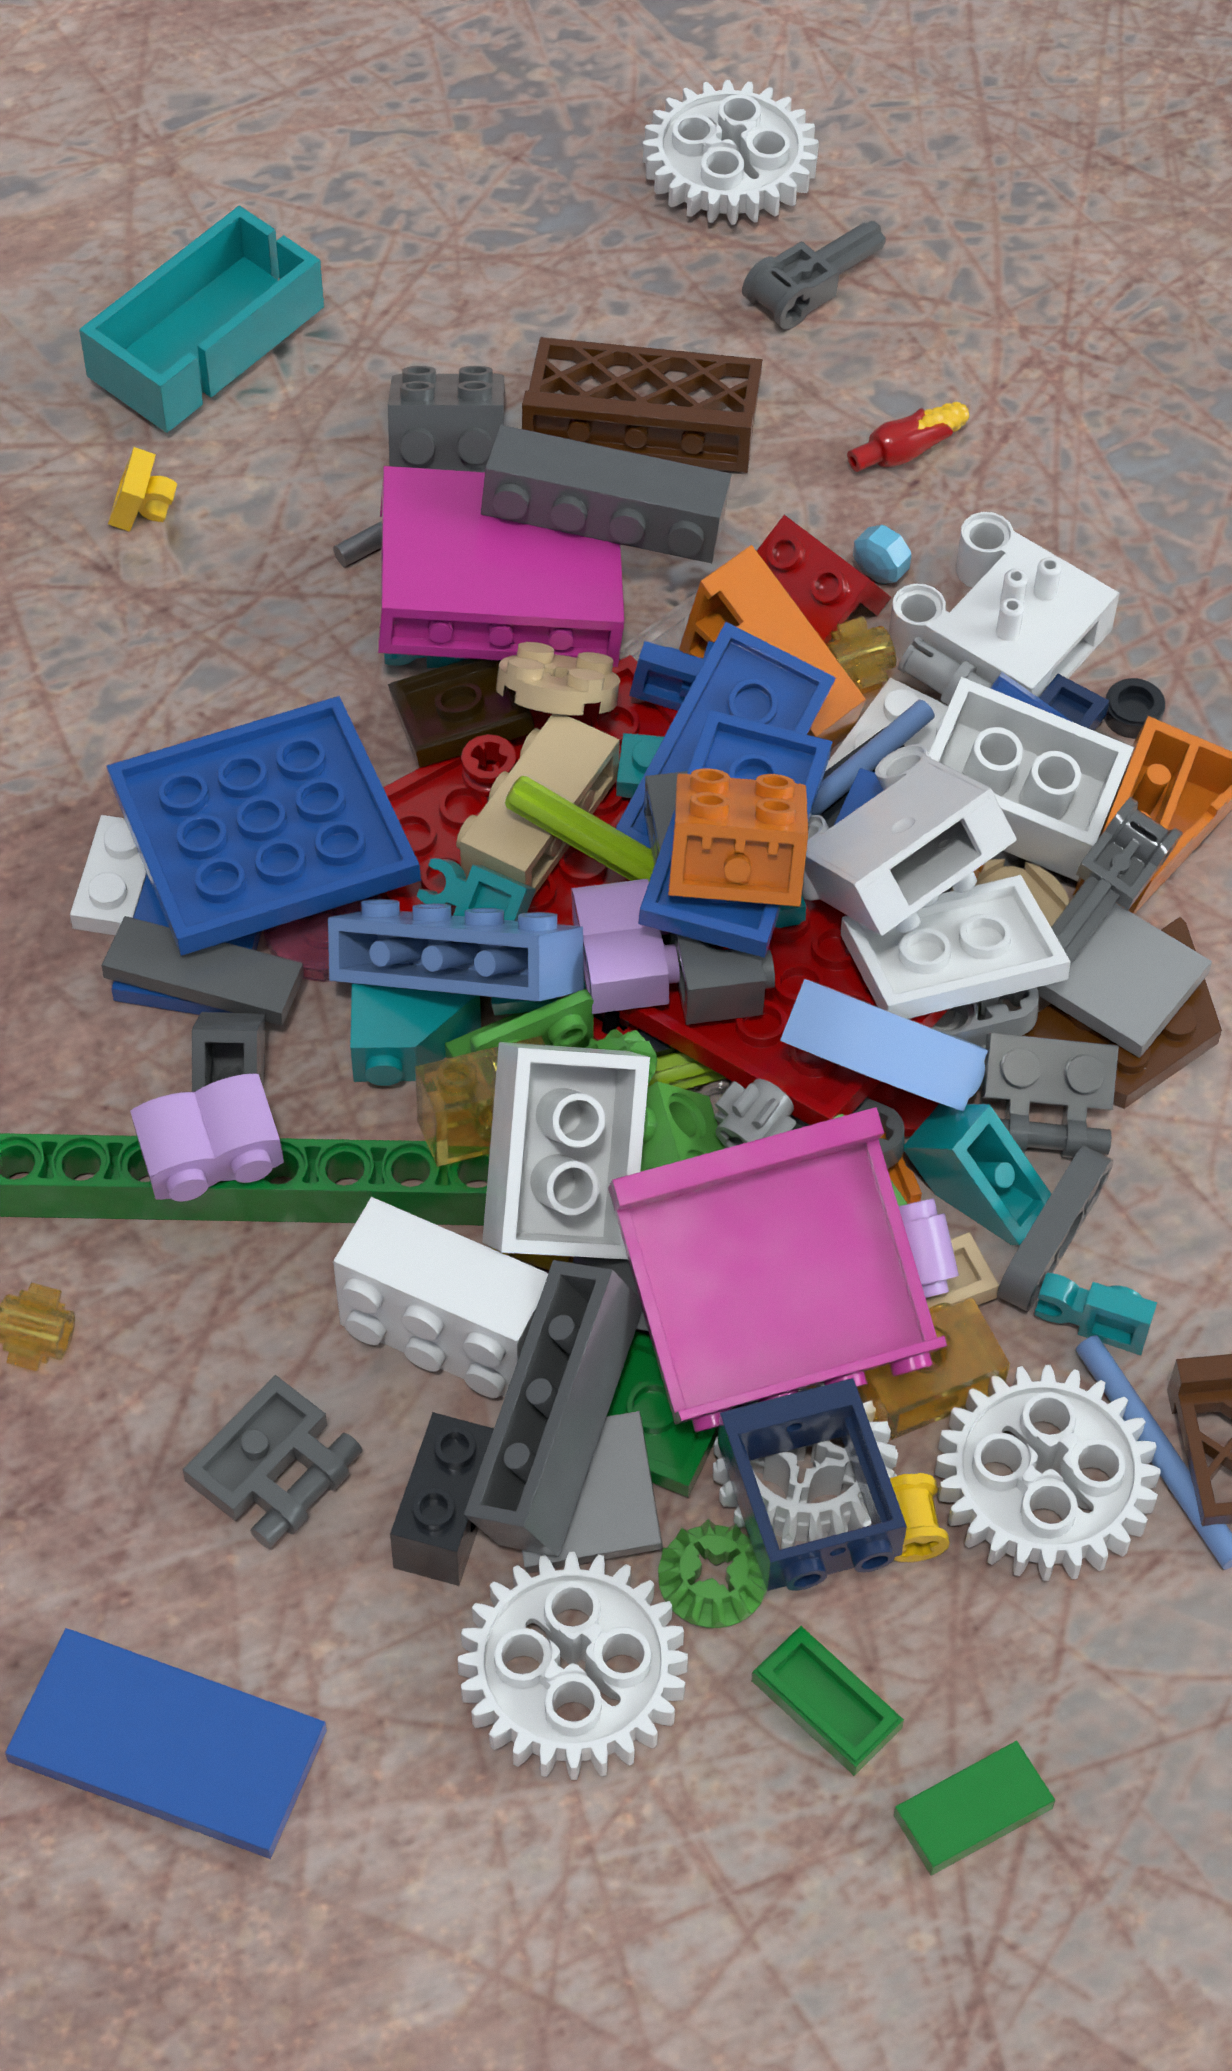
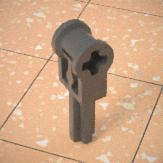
M875 221L860 224L816 252L801 241L778 256H768L755 264L744 280L742 295L751 303L760 302L774 314L775 322L783 329L796 327L811 311L834 298L837 294L839 275L882 249L885 245L886 237L881 232V226Z
M1132 797L1123 804L1081 862L1076 875L1085 880V882L1051 926L1071 962L1070 965L1116 903L1129 910L1183 835V832L1177 828L1168 831L1139 811V802Z

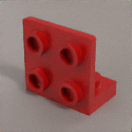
M785 514L757 549L760 557L826 645L851 612L854 613L860 604L878 616L892 598L868 577Z

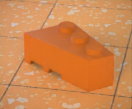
M750 545L700 581L679 650L703 659L708 641L715 643L725 622H728L836 677L826 700L807 734L832 741V749L845 739L856 725L866 699L755 548Z
M1150 716L1147 717L1132 745L1134 749L1098 839L1130 797L1139 802V811L1168 831L1177 828L1183 832V835L1166 861L1128 911L1133 914L1143 906L1232 810V751ZM1080 877L1074 889L1073 895L1077 893L1079 888L1085 882V880H1083Z

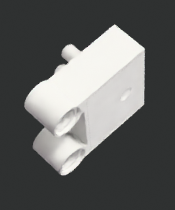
M980 512L968 517L961 526L956 562V573L959 579L972 589L949 613L945 610L946 602L943 595L934 587L926 584L904 586L897 591L893 598L888 644L891 651L901 659L909 645H912L913 640L916 637H920L925 643L959 664L966 660L976 666V674L993 684L999 674L1003 672L1039 698L1057 674L1069 678L1112 631L1119 592L1013 531L1010 522L1003 516L993 512Z
M919 744L899 748L879 762L875 769V775L884 791L831 828L828 827L825 819L819 815H811L808 823V842L802 886L803 899H821L880 936H883L894 927L902 933L915 930L921 921L917 913L919 909L934 905L940 895L951 887L958 893H965L971 890L977 882L973 871L1017 841L990 787L932 759L925 746Z

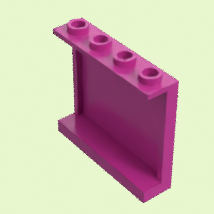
M384 466L380 505L382 547L378 653L502 660L508 656L517 655L518 644L538 642L553 647L554 654L577 658L578 654L583 652L604 654L613 659V667H618L625 623L620 544L481 515L485 472Z
M877 1107L612 1179L608 1190L675 1425L692 1420L695 1433L719 1427L720 1412L754 1402L759 1403L797 1393L800 1389L821 1383L828 1385L854 1378L856 1387L867 1384L864 1371L889 1364L893 1377L933 1365L929 1353L947 1346L945 1336L937 1338L879 1143V1138L884 1134Z

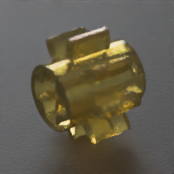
M864 616L837 624V631L831 633L834 641L826 644L828 649L862 694L883 688L882 682L888 681L889 678L886 671L894 669L897 662L895 648L887 630L883 626L868 629Z
M31 1282L28 1291L21 1290L19 1296L7 1294L0 1304V1344H3L4 1351L9 1352L6 1363L38 1371L41 1362L47 1364L49 1358L61 1360L64 1357L72 1340L75 1328V1313L66 1310L65 1304L60 1303L61 1290Z

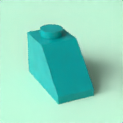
M352 983L350 1051L353 1081L370 1082L380 1086L394 1085L400 1081H418L446 1057L445 1043L481 1027V997L479 995Z
M938 1104L905 1143V1153L937 1197L1010 1245L1020 1246L1051 1196V1192L990 1104H967L964 1111L944 1104Z

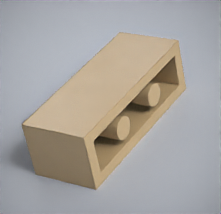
M552 714L541 730L533 729L522 746L518 762L510 773L503 771L496 778L489 794L488 803L478 816H469L459 831L456 846L460 849L461 867L466 874V878H468L472 865H483L535 888L536 894L570 845L509 810L505 805V800L510 788L519 777L527 776L583 810L593 814L617 780L619 739L567 715Z

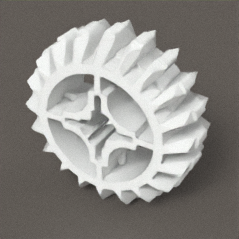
M824 1383L815 1385V1388L824 1386ZM813 1388L800 1389V1390H798V1392L805 1391V1390H809V1389H813ZM872 1400L863 1403L888 1476L892 1478L897 1476L892 1468L896 1467L898 1452L895 1449L896 1446L887 1444L891 1433L888 1421L873 1422L876 1408L873 1406ZM716 1437L714 1454L718 1459L713 1463V1479L716 1483L723 1485L719 1492V1500L723 1508L737 1507L734 1511V1523H737V1526L741 1529L746 1526L718 1445V1437ZM827 1440L750 1461L774 1534L782 1537L781 1549L795 1546V1541L811 1542L848 1532V1530L852 1531L871 1526L872 1522L845 1448L834 1445ZM808 1446H811V1463H813V1468H806L803 1483H798L800 1467L797 1466L798 1461H804L806 1449ZM755 1472L762 1473L763 1480L777 1484L784 1490L787 1499L770 1491L758 1479ZM822 1495L837 1496L828 1501L811 1503L816 1497Z

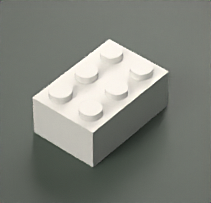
M961 677L929 754L932 759L992 789L1017 841L1003 851L1078 881L1079 876L1076 875L1078 868L1098 840L1134 747Z
M499 1042L482 1240L484 1244L501 1253L628 1259L608 1187L612 1179L638 1173L641 1170L650 1057L620 1050Z
M371 1197L333 1261L340 1325L345 1326L346 1330L361 1342L370 1345H378L381 1342L403 1352L412 1363L428 1371L442 1369L464 1379L470 1388L481 1395L490 1398H498L500 1395L505 1397L548 1273Z

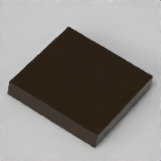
M469 658L388 684L392 702L419 768L462 755L466 744L477 736L487 734L498 735L504 739L512 740L528 735L535 729L529 708L514 703L516 691L508 688L504 696H501L496 690L498 668L501 660Z

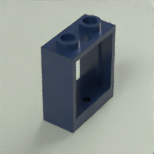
M854 1378L720 1412L718 1445L767 1591L785 1586L792 1591L805 1590L823 1582L827 1575L852 1568L861 1573L872 1572L887 1566L896 1556L902 1555L907 1526ZM841 1437L872 1525L780 1550L750 1461Z

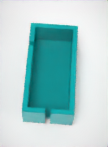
M239 205L79 329L86 375L168 433L203 405L202 393L212 398L324 308L321 261L285 235L277 240L276 229Z

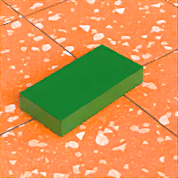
M802 1626L796 1629L752 1672L751 1681L853 1776L903 1727L904 1719Z
M1016 1740L895 1806L893 1816L932 1876L1052 1810L1055 1798Z

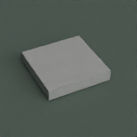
M1116 903L1070 965L1068 980L1040 986L1037 989L1040 997L1140 1058L1209 974L1212 961Z
M640 1411L606 1417L559 1557L522 1550L524 1567L527 1573L539 1571V1559L543 1555L547 1556L554 1568L565 1567V1561L569 1552H575L579 1564L593 1562L598 1554L603 1555L605 1560L663 1549Z

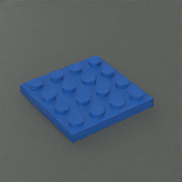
M340 696L106 765L111 787L181 956L421 881L419 862Z

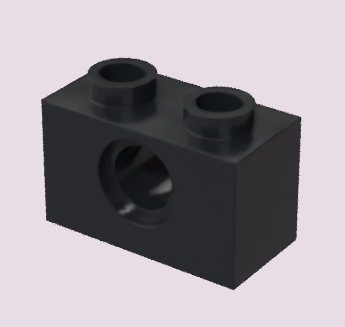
M432 1412L390 1532L393 1568L460 1586L479 1529L464 1516L494 1428Z

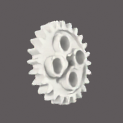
M725 80L722 90L715 91L708 82H703V94L699 95L688 88H684L682 102L668 97L665 102V111L654 110L652 124L645 126L643 163L646 164V179L655 180L654 192L656 194L669 192L668 205L670 207L686 202L687 216L691 217L700 209L707 211V219L710 223L715 221L719 213L727 214L731 225L736 224L740 213H746L753 222H758L759 210L765 209L773 216L779 215V202L794 206L796 204L797 192L807 193L809 190V179L816 176L819 141L814 139L815 125L805 123L806 111L804 109L791 111L792 98L789 96L776 102L773 101V88L771 87L765 89L760 95L753 93V83L749 81L741 91L734 90L730 80Z
M1045 1365L1040 1381L1035 1382L1031 1381L1023 1366L1017 1367L1014 1384L1011 1387L998 1375H992L988 1387L989 1397L974 1388L970 1389L966 1401L967 1410L954 1407L949 1420V1426L952 1430H942L938 1449L944 1454L937 1456L935 1475L945 1478V1480L940 1482L938 1500L942 1502H956L950 1508L949 1525L956 1526L970 1523L965 1545L970 1548L984 1540L989 1542L991 1547L987 1562L991 1565L999 1561L1005 1553L1014 1556L1013 1571L1016 1576H1020L1029 1561L1038 1563L1043 1581H1049L1054 1564L1059 1563L1063 1564L1071 1579H1077L1083 1558H1086L1098 1571L1103 1570L1108 1558L1107 1548L1123 1557L1127 1554L1131 1541L1128 1534L1142 1536L1148 1520L1144 1514L1153 1512L1158 1494L1150 1489L1155 1488L1157 1485L1160 1468L1148 1464L1153 1460L1157 1448L1156 1443L1137 1441L1143 1432L1145 1420L1143 1418H1134L1124 1421L1122 1418L1128 1399L1121 1397L1107 1404L1102 1400L1105 1382L1100 1380L1088 1391L1079 1388L1080 1373L1075 1369L1070 1373L1065 1384L1056 1382L1051 1365ZM1041 1421L1049 1422L1057 1426L1061 1432L1051 1435L1041 1433L1032 1424ZM1004 1431H1010V1432H1012L1016 1437H1014L1013 1435H1010V1434L1003 1433V1432H1004ZM989 1462L1003 1463L1010 1467L1013 1473L1006 1476L994 1475L986 1470L984 1465ZM1089 1467L1098 1468L1104 1471L1110 1479L1101 1482L1094 1481L1086 1477L1081 1470ZM1079 1507L1092 1510V1512L1085 1513ZM1043 1508L1049 1509L1057 1513L1062 1521L1053 1524L1045 1523L1037 1519L1032 1511Z
M569 1552L564 1570L555 1571L551 1561L546 1555H543L539 1559V1575L531 1578L524 1569L517 1565L513 1567L514 1588L512 1590L497 1582L490 1584V1599L494 1607L478 1603L473 1605V1622L479 1628L462 1629V1647L470 1653L458 1656V1674L470 1678L461 1684L462 1701L465 1703H478L471 1711L472 1724L475 1728L495 1723L489 1733L490 1747L493 1750L503 1747L510 1741L514 1742L513 1764L519 1767L533 1753L540 1756L541 1776L547 1777L551 1772L556 1760L566 1761L567 1771L571 1780H577L581 1762L587 1760L592 1761L600 1776L607 1775L608 1755L615 1752L623 1762L630 1766L634 1763L633 1741L635 1739L650 1748H654L657 1745L658 1732L652 1722L667 1726L673 1725L675 1708L668 1701L683 1700L685 1693V1682L676 1676L687 1672L688 1654L675 1651L683 1645L684 1630L682 1626H666L672 1619V1604L670 1601L650 1606L654 1597V1583L651 1580L640 1584L635 1589L630 1587L631 1566L625 1564L611 1577L605 1574L603 1555L598 1554L589 1570H582L579 1568L575 1552ZM575 1609L587 1614L589 1619L581 1625L572 1627L563 1625L555 1617L564 1610ZM531 1623L537 1624L545 1631L546 1638L537 1631L526 1628L527 1625ZM627 1655L636 1659L640 1666L632 1672L619 1673L608 1668L605 1663L614 1656ZM518 1656L532 1657L540 1663L536 1670L526 1674L514 1673L507 1669L505 1665L508 1661ZM560 1657L570 1664L565 1669L560 1667ZM581 1659L585 1661V1671L576 1665ZM600 1691L611 1699L619 1700L620 1703L616 1706L609 1705L601 1698ZM576 1702L588 1707L591 1713L586 1718L573 1722L559 1717L556 1710L565 1703Z

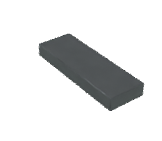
M124 916L101 965L103 977L106 979L233 1013L265 1014V1021L281 1026L284 1024L304 977L303 963L226 942L181 956L169 927Z

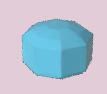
M887 526L868 527L854 541L853 557L862 572L880 584L897 582L910 569L912 554L900 534Z

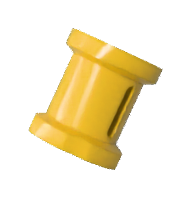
M926 1473L902 1474L890 1478L907 1526L902 1555L896 1556L894 1560L898 1562H918L942 1554L949 1548L950 1542L948 1533L944 1529L939 1528L933 1500L938 1492L936 1479Z

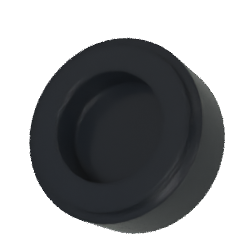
M1138 678L1123 679L1113 684L1106 694L1105 699L1109 700V706L1104 720L1107 726L1120 736L1136 739L1148 716L1159 721L1163 719L1165 711L1164 695L1158 687L1149 681Z

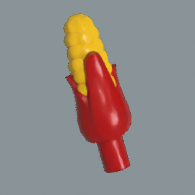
M960 402L945 403L942 407H934L927 410L920 408L910 416L885 422L872 432L869 442L848 451V462L855 472H859L876 463L884 468L903 465L959 430L961 426L967 423L969 410L966 405Z

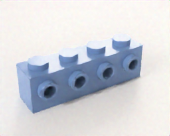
M378 899L362 901L360 912L328 917L329 981L529 1001H544L573 994L584 989L583 926L557 924V914L522 913L518 915V921L504 920V910L497 908L465 910V916L451 915V905L419 904L413 906V912L400 911V902L397 900Z

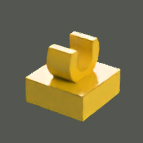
M133 447L119 481L108 525L130 532L138 511L143 517L151 521L164 522L168 506L173 502L177 483L168 477L150 476L156 454Z

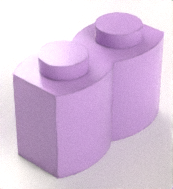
M648 879L571 888L573 926H583L584 981L586 989L594 1000L592 1014L669 1004V984L679 983L680 981L679 962L675 944L664 945L662 935H668L669 932L638 924L639 910L649 884Z
M243 1074L228 1077L208 1084L196 1092H182L158 1097L130 1110L156 1200H192L204 1194L208 1187L219 1181L254 1182L264 1178L273 1168L284 1163L280 1139L259 1074Z

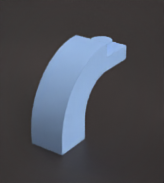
M807 979L803 981L780 1039L782 1042L866 1076L961 1111L965 1110L969 1098L975 1095L982 1083L985 1073L984 1059L988 1052L984 1047L922 1025Z

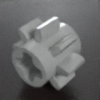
M756 1079L746 1089L733 1081L715 1103L719 1111L715 1114L714 1118L720 1122V1125L716 1128V1135L726 1148L791 1131L796 1125V1121L789 1117L794 1111L791 1099L779 1087L764 1079Z

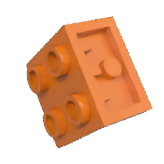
M710 768L697 769L692 771L691 774H678L668 895L800 907L808 842L806 786L804 784H797L793 779L778 774L760 775L756 780L730 778L726 772Z

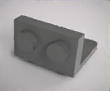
M410 366L402 369V374L393 375L391 377L388 400L389 466L470 472L481 469L485 472L500 425H504V375L493 373V369L486 366L462 367L459 369V374H436V369L433 367Z

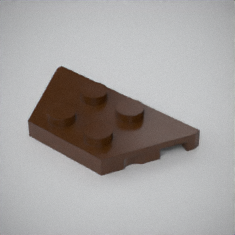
M1181 917L1161 929L1164 933L1196 951L1187 923ZM1205 979L1140 1058L1119 1046L1113 1105L1125 1109L1219 1043L1222 1029ZM1053 1004L1038 1012L1035 1026L1028 1033L1022 1035L1117 1045Z

